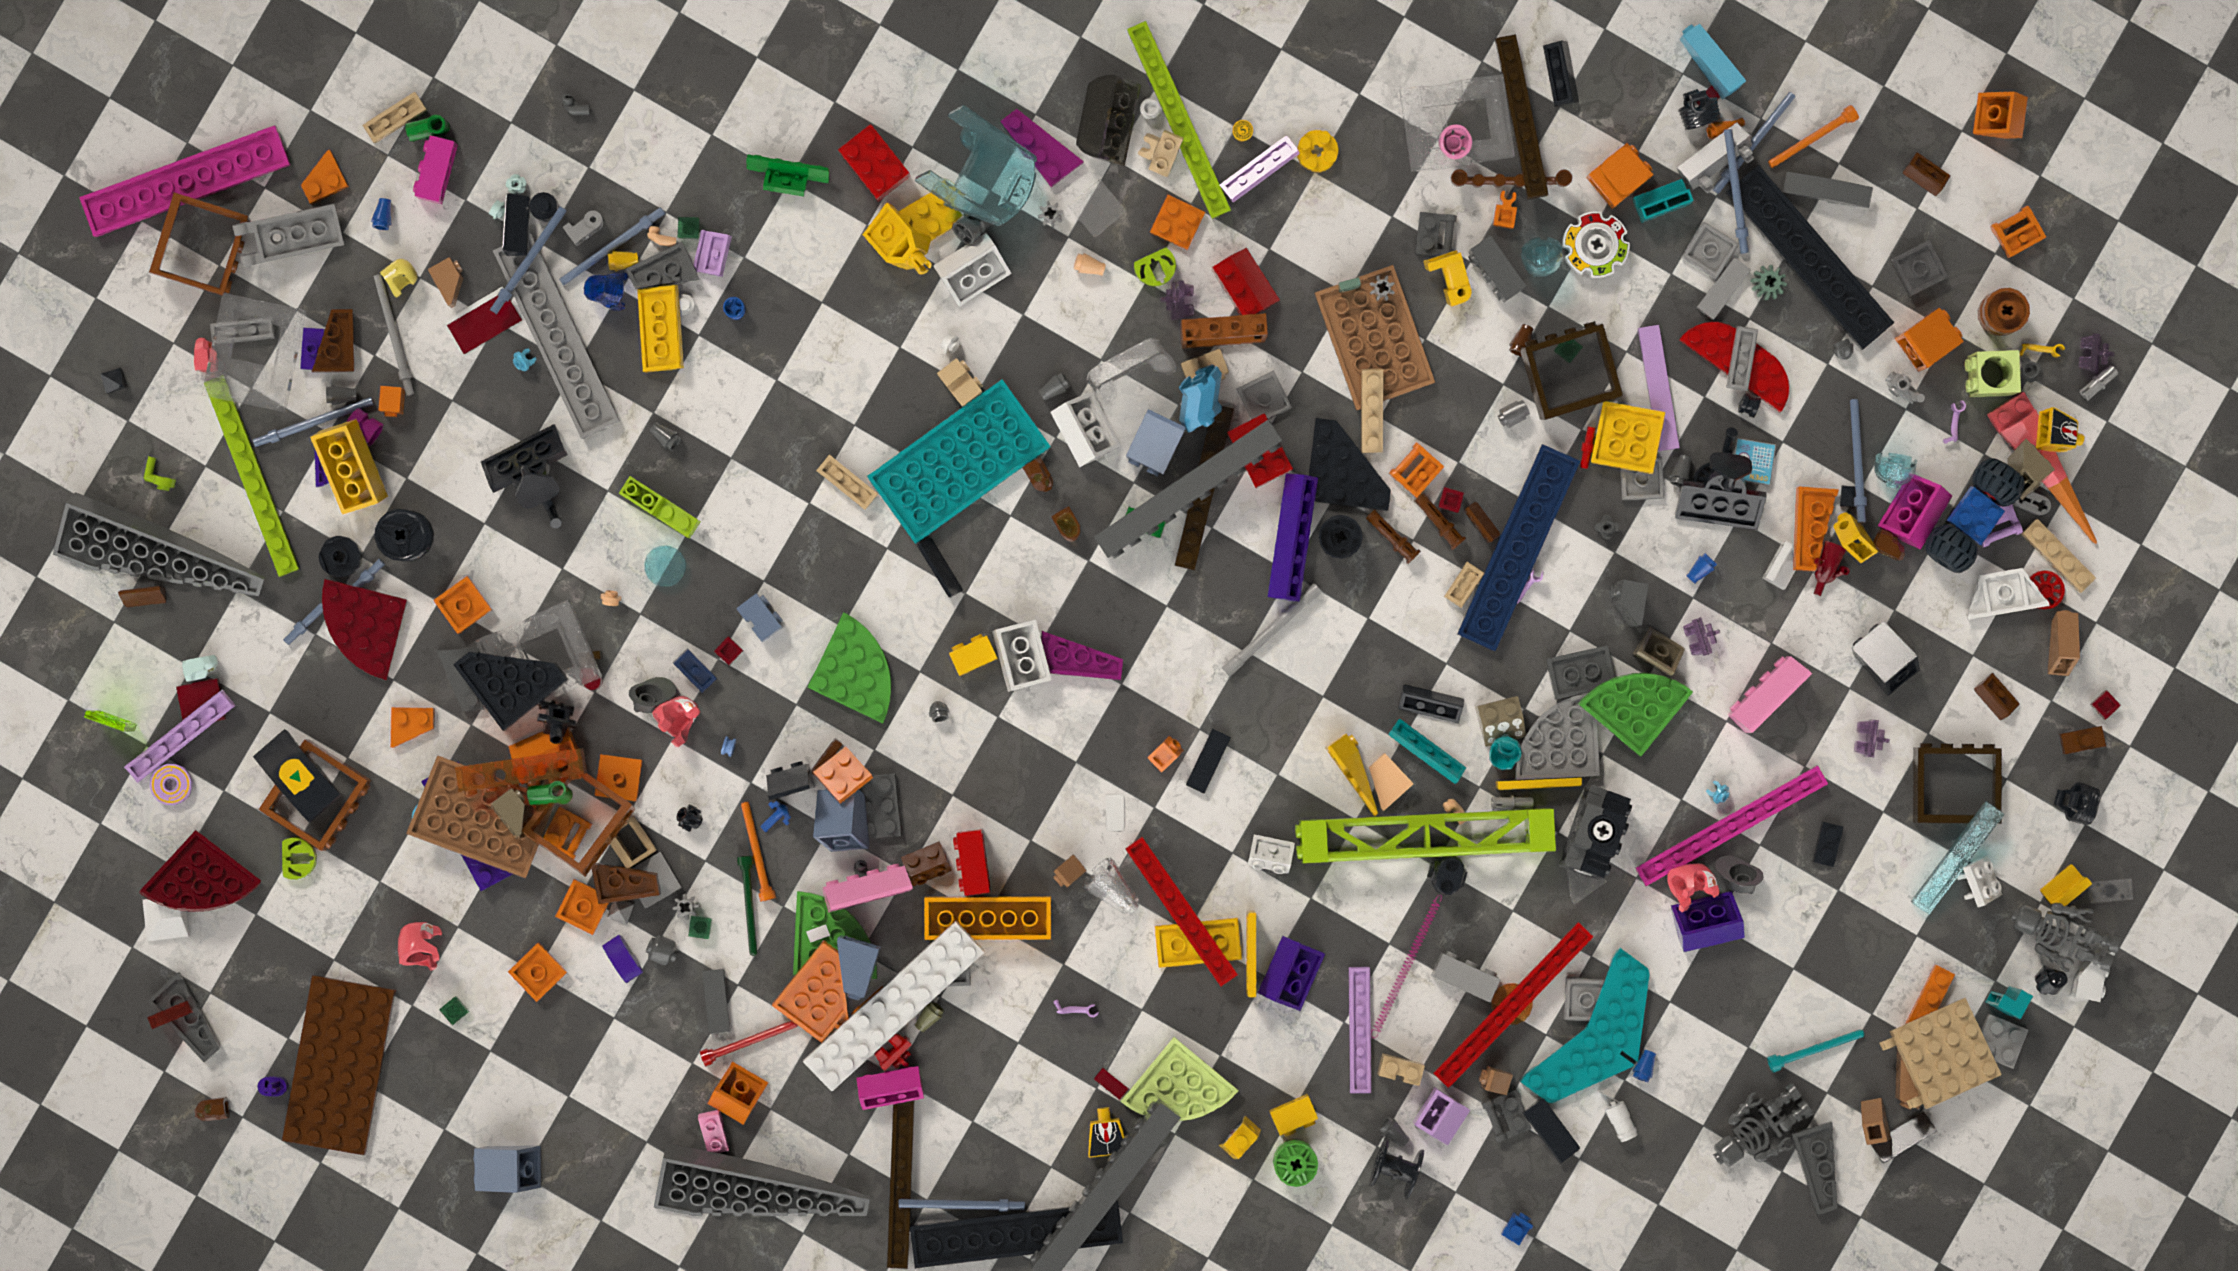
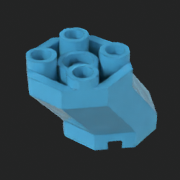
M1213 364L1198 369L1195 372V377L1191 379L1188 376L1179 386L1183 394L1179 421L1182 426L1186 427L1188 433L1194 431L1199 426H1209L1215 421L1214 417L1222 411V406L1218 401L1222 373Z

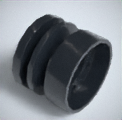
M1337 515L1330 517L1320 528V546L1326 554L1333 558L1343 559L1351 557L1362 544L1363 535L1361 527L1349 516ZM1344 531V536L1347 539L1338 543V538L1335 537V534Z

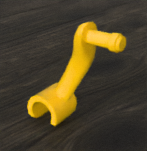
M2024 343L2022 344L2023 347L2019 352V356H2023L2025 350L2028 349L2036 352L2051 353L2053 357H2060L2055 351L2056 347L2061 350H2065V347L2062 344L2050 347Z

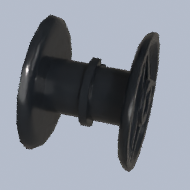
M395 509L387 512L379 519L375 527L374 539L377 548L384 556L392 560L412 562L422 558L429 552L433 544L434 532L431 523L424 515L412 510Z
M1385 1137L1372 1169L1369 1186L1375 1185L1381 1173L1390 1176L1393 1181L1398 1179L1406 1182L1404 1196L1408 1199L1420 1173L1424 1149L1419 1150L1414 1161L1411 1162L1402 1159L1403 1156L1401 1155L1396 1157L1388 1154L1389 1139ZM1390 1171H1396L1399 1175L1390 1173Z

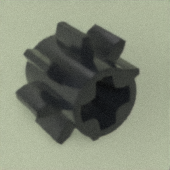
M690 804L687 808L682 807L676 816L679 822L678 826L688 832L692 828H699L703 820L702 815H700L701 810Z

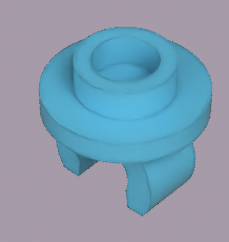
M529 349L523 350L522 353H514L513 363L517 369L527 371L529 366L535 363L536 358L528 360L525 357L530 352Z
M1714 781L1713 783L1717 790L1711 792L1707 789L1706 792L1713 798V802L1716 804L1723 803L1729 797V787L1727 785L1721 786L1718 781Z

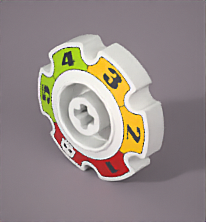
M1600 211L1587 212L1578 216V225L1570 224L1563 235L1562 248L1568 250V255L1564 257L1566 263L1578 275L1588 272L1590 279H1601L1612 275L1615 272L1614 265L1621 267L1629 254L1630 243L1623 239V236L1627 234L1626 228L1613 215H1610L1607 219L1603 218ZM1594 241H1598V246L1601 247H1598L1595 250L1593 249L1594 245H1592L1591 243H1593Z

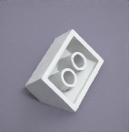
M987 233L981 235L972 244L965 245L934 265L935 270L959 307L1012 274Z
M1092 391L1067 401L1051 411L1079 467L1091 463L1121 447Z
M1036 619L992 631L1008 692L1051 681Z

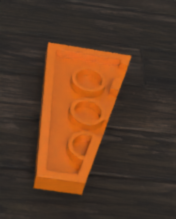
M1796 487L1793 570L1816 571L1817 566L1814 564V559L1820 558L1823 539L1828 530L1827 525L1830 515H1832L1833 504L1839 489Z

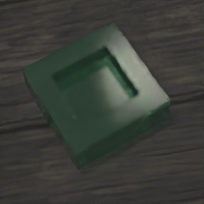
M678 217L677 238L699 239L700 218Z
M1572 339L1559 343L1553 351L1570 364L1583 346Z
M691 915L688 937L710 939L713 918Z
M457 996L453 997L439 1009L452 1026L470 1012Z

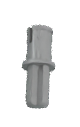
M2108 366L2097 377L2093 376V380L2081 389L2079 393L2089 401L2101 389L2104 390L2105 385L2118 375L2117 369L2114 366Z
M1510 795V797L1491 798V802H1493L1491 803L1492 810L1532 809L1534 806L1533 797H1514Z

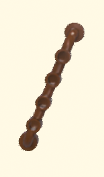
M1457 169L1450 177L1451 183L1456 187L1473 185L1475 188H1480L1483 185H1493L1496 188H1501L1503 185H1514L1516 188H1522L1524 186L1522 174H1518L1515 177H1505L1502 174H1497L1495 177H1484L1482 174L1468 176L1464 170ZM1566 169L1560 170L1555 177L1545 176L1547 185H1558L1560 187H1567L1573 178L1571 172Z

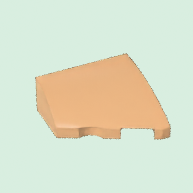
M1385 753L1369 766L1380 807L1383 811L1413 785L1412 781Z

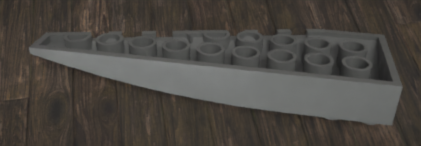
M76 492L65 504L53 555L91 570L100 571V569L115 574L122 572L134 577L141 575L153 580L178 584L185 582L197 587L204 585L213 587L216 590L229 589L235 593L260 596L265 577L190 538Z
M667 1143L662 1160L654 1208L692 1216H702L703 1213H712V1216H721L722 1213H733L734 1216H742L744 1213H752L753 1216H788V1213H798V1216H807L808 1213H819V1216H828L830 1213H838L839 1216H866L870 1197L824 1180L776 1166Z

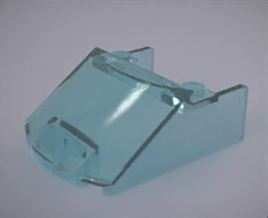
M962 105L948 114L949 118L963 127L960 141L971 151L956 182L953 183L946 178H942L931 170L916 176L914 181L945 202L944 206L1000 226L1017 215L1029 199L1036 179L1035 162L1037 161V156L971 109Z

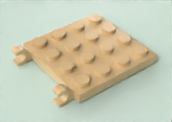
M1966 997L1891 1030L1890 1034L1892 1037L1879 1043L1883 1051L1897 1046L1919 1096L1906 1101L1910 1109L1922 1104L1925 1109H1928L2002 1075Z

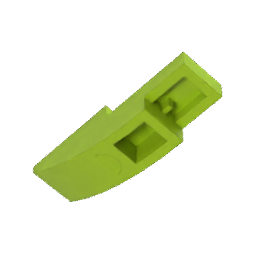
M629 476L619 492L620 495L689 539L701 522L631 476Z

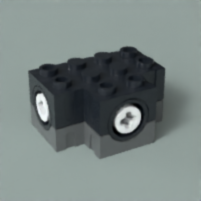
M1592 784L1585 787L1558 866L1596 880L1603 879L1605 875L1608 876L1612 864L1609 863L1610 859L1615 857V855H1619L1622 843H1620L1621 836L1626 834L1629 827L1627 819L1632 809L1630 804L1631 798L1607 791Z

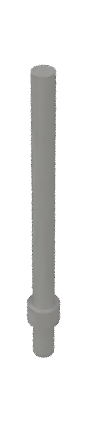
M381 274L373 277L397 360L398 376L400 381L403 382L406 396L414 395L411 371L406 365L383 277Z

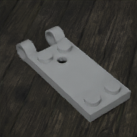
M334 204L232 225L235 236L254 232L258 252L241 255L240 259L243 267L344 245ZM280 234L281 240L274 241L273 235Z

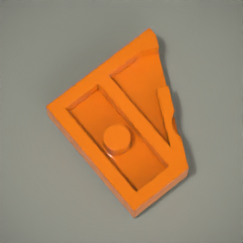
M331 150L326 151L301 184L311 205L349 187Z
M391 707L390 748H395L421 734L433 730L435 708Z

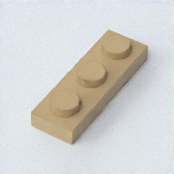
M413 92L362 126L373 143L376 144L426 112L427 109L417 93Z
M831 455L816 470L864 510L878 496L877 492Z

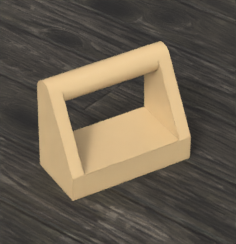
M634 815L627 820L622 828L630 824L647 849V852L633 859L618 835L610 843L626 868L633 867L657 850Z

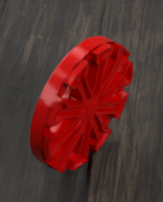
M2043 570L2029 577L2043 597L2049 602V606L2039 607L2038 609H2051L2062 601L2065 586L2062 579L2056 573ZM2044 574H2047L2046 581H2044ZM2036 576L2039 577L2040 583L2035 579ZM2052 577H2054L2055 581L2050 583ZM2060 585V588L2054 589V586ZM2053 593H2058L2059 598L2055 597ZM2049 598L2054 601L2053 604H2050Z

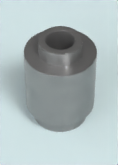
M1521 400L1500 409V414L1497 417L1502 426L1506 425L1510 428L1527 419L1526 416L1530 415V412L1525 402Z

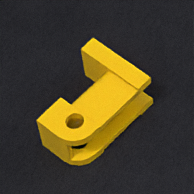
M1455 250L1423 261L1425 269L1429 272L1439 268L1442 269L1447 286L1443 291L1448 305L1452 307L1469 300L1472 291L1461 252L1458 253Z

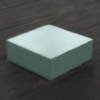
M1360 278L1339 282V292L1342 293L1359 288L1361 285Z

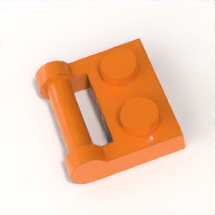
M2029 206L2021 208L2020 212L2008 219L1990 226L1991 231L1997 237L2008 258L2046 238ZM2025 218L2027 219L2029 224L2005 236L2003 230Z
M1416 442L1412 446L1413 449L1402 462L1388 473L1415 498L1422 493L1444 468L1437 459ZM1420 454L1424 459L1406 479L1402 477L1401 474Z
M559 806L543 838L572 859H575V852L587 829H590L593 823ZM578 823L580 827L568 850L562 848L574 824Z

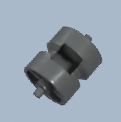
M973 205L964 213V216H961L953 224L952 228L958 239L966 244H972L991 226L992 220L986 210L978 205Z

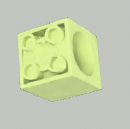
M2019 350L1982 351L1967 356L1968 359L1965 360V371L1968 372L1966 392H1969V397L2012 396L2021 392ZM1986 360L1997 363L2002 370L2003 380L1997 385L1998 388L1988 386L1982 379L1981 368L1985 365Z

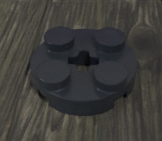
M344 536L331 537L324 542L319 552V563L322 569L331 576L339 578L348 577L354 574L361 566V549L351 538ZM338 551L346 555L343 562L335 559L338 556Z

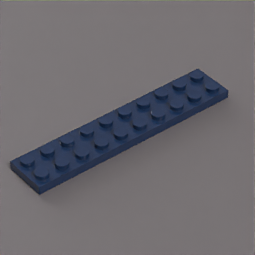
M1541 444L1457 635L1492 651H1496L1580 460Z

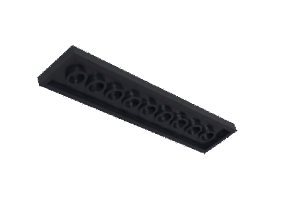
M1759 165L1739 181L1744 215L1861 350L1865 349L1895 323ZM1731 188L1730 190H1728V191L1726 192V194H1727V195L1731 198V200L1733 201L1732 188Z
M1115 1201L1079 1249L1123 1243L1118 1201ZM1070 1206L910 1226L915 1269L1034 1254L1036 1250L1040 1251L1042 1249L1045 1238L1049 1234L1053 1235L1056 1231V1225L1062 1217H1067L1070 1213Z

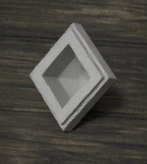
M625 900L612 902L607 917L627 924L634 904Z

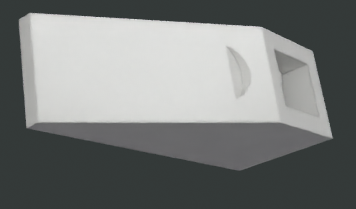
M2101 943L2093 951L2095 954L2097 952L2100 953L2102 957H2105L2106 953L2113 955V952L2108 951L2109 946H2101ZM2086 960L2074 975L2070 996L2100 1002L2101 998L2105 995L2106 987L2104 986L2105 977H2108L2109 972L2101 970L2100 964L2094 965L2093 962Z

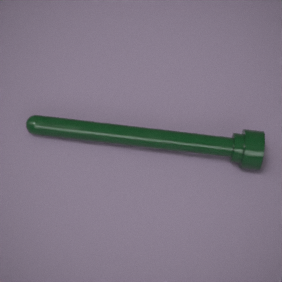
M753 855L737 857V866H740L743 876L749 954L756 956L757 941L750 871L752 864H754Z

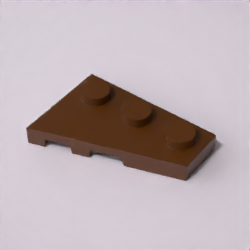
M331 309L311 373L354 372L353 309Z
M595 863L592 868L598 904L659 896L661 894L658 873L602 863Z

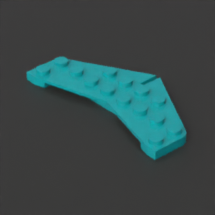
M1620 947L1612 956L1603 986L1589 1023L1584 1030L1536 1067L1534 1066L1527 1071L1520 1080L1523 1085L1549 1103H1555L1635 1066L1620 1054L1621 1051L1638 1062L1650 972L1646 966Z

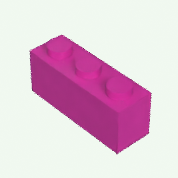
M431 135L429 140L425 141L423 152H425L424 160L420 161L418 172H420L419 180H416L413 186L415 197L443 205L458 147L457 143Z
M918 1066L857 1078L858 1095L862 1110L924 1099L922 1077Z

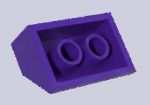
M1732 891L1719 894L1715 898L1709 896L1692 900L1688 910L1684 912L1678 910L1680 903L1671 905L1678 939L1683 952L1745 938L1744 921Z
M1282 935L1258 994L1279 1004L1301 1011L1325 953Z

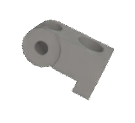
M593 210L587 212L584 219L573 227L570 223H567L563 226V229L574 244L579 246L603 227L604 219L599 212Z

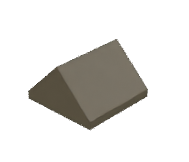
M1649 627L1633 655L1665 675L1673 676L1685 648Z

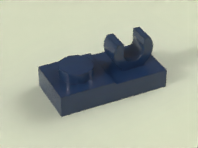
M688 648L673 661V664L701 693L717 679Z

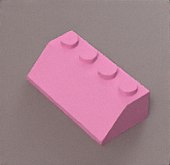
M1782 656L1774 664L1776 668L1771 673L1769 671L1764 673L1759 679L1761 682L1756 687H1750L1744 693L1746 697L1741 702L1739 700L1736 701L1729 708L1731 712L1728 716L1745 733H1753L1812 673L1791 656L1786 658Z
M899 863L887 866V870L879 872V869L867 871V876L859 878V875L856 874L846 877L847 881L839 883L838 879L826 882V887H823L822 890L828 913L909 892L913 888L905 866L899 867Z

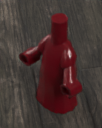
M1825 540L1821 558L1817 557L1814 559V564L1817 566L1815 579L1818 582L1813 594L1821 596L1825 584L1834 581L1836 577L1849 574L1850 569L1845 566H1840L1837 570L1847 551L1843 546Z

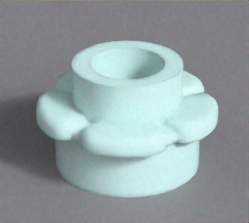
M518 174L512 175L506 181V187L512 194H522L526 189L527 183L525 178L520 177Z
M497 200L492 206L489 214L493 216L494 220L497 217L501 219L504 216L505 202L502 203Z

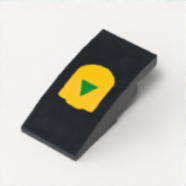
M286 729L281 731L253 756L278 789L309 823L341 796L320 766L314 763L304 748L299 746Z

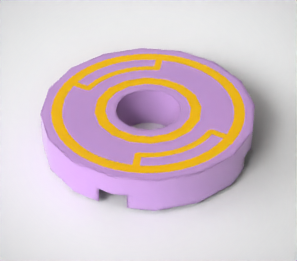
M178 764L160 766L154 771L150 779L152 795L157 801L165 805H176L184 802L190 796L193 787L191 774L185 767ZM170 778H173L177 783L174 790L167 788L166 783Z

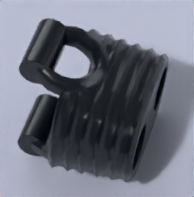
M1698 89L1683 94L1684 107L1678 109V112L1680 113L1682 123H1684L1685 130L1695 129L1721 119L1716 97L1709 98L1705 90L1699 92ZM1700 100L1699 106L1695 107L1694 102Z
M2076 782L2070 790L2057 789L2053 805H2057L2065 811L2066 820L2089 825L2096 818L2101 793L2098 788ZM2066 794L2070 795L2068 806L2063 805Z
M1442 856L1437 861L1430 862L1427 877L1432 882L1436 892L1442 895H1452L1464 887L1468 872H1466L1460 858L1456 856Z

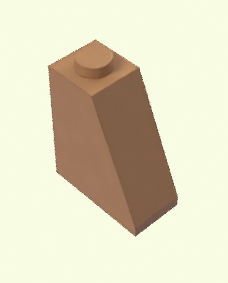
M2062 610L2057 611L2052 619L2048 674L2069 676L2080 659L2078 613Z
M1897 1049L1895 1098L1901 1100L1899 1105L1911 1110L1906 1101L1919 1096Z

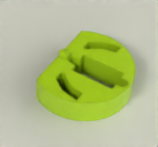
M1163 248L1134 262V271L1137 278L1142 283L1153 287L1167 283L1174 275L1176 269L1175 258L1168 248ZM1164 255L1167 258H1169L1174 265L1171 266L1168 263V261L1161 258V256ZM1151 259L1159 262L1165 278H1163L1164 283H1161L1160 280L1156 281L1150 268ZM1142 265H1145V278L1141 279L1140 268Z
M298 837L282 841L283 877L295 880L308 876L314 870L317 863V854L313 845ZM301 840L300 845H296L290 849V845H292L296 841ZM293 853H309V856H313L314 859L310 860V863L293 864V860H289V857L293 856ZM291 869H293L296 872H301V876L291 872Z

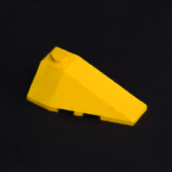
M1345 733L1325 747V749L1373 816H1376L1378 811L1359 750L1356 747L1359 744L1352 734L1348 736Z

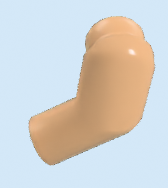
M649 227L647 236L650 240L662 246L672 247L676 245V237L660 235L659 227Z
M1448 799L1447 802L1443 803V808L1447 813L1451 811L1453 813H1465L1463 808L1454 799ZM1458 821L1459 825L1462 824V823H1464V822H1466V821Z

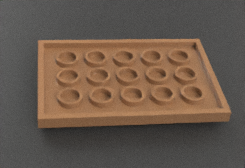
M1393 265L1360 276L1361 285L1357 289L1341 293L1339 292L1338 285L1314 293L1356 411L1361 410V369H1383V401L1435 383ZM1377 276L1380 277V280L1388 276L1387 281L1395 283L1390 289L1395 293L1394 295L1388 293V301H1385L1384 297H1380L1376 301L1377 296L1369 294L1374 289V287L1370 286V283L1376 284ZM1384 284L1377 286L1380 293L1387 291Z
M437 755L406 834L526 879L538 844L528 838L522 830L520 838L516 839L491 808V803L511 788L514 792L518 790L525 798L523 802L525 806L522 826L527 818L534 815L537 805L529 804L527 798L528 789ZM554 804L534 830L541 837Z

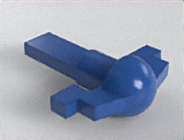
M778 801L770 802L768 805L772 809L776 807L777 810L760 827L764 832H767L782 816L785 817L783 822L788 826L790 824L788 820L791 816L787 806Z

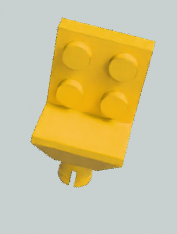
M886 203L862 235L887 263L906 270L915 268L918 274L927 273L929 270L924 264L928 268L932 266V263L925 257L929 251L931 237L914 230L892 204Z

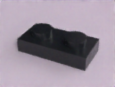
M1821 822L1812 862L1834 867L1843 826Z

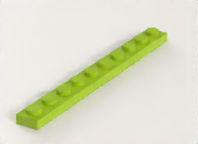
M1144 21L1128 28L1129 37L1173 134L1184 138L1180 150L1211 219L1230 212L1231 209L1147 22Z
M222 375L204 382L278 576L282 577L300 569L226 377Z

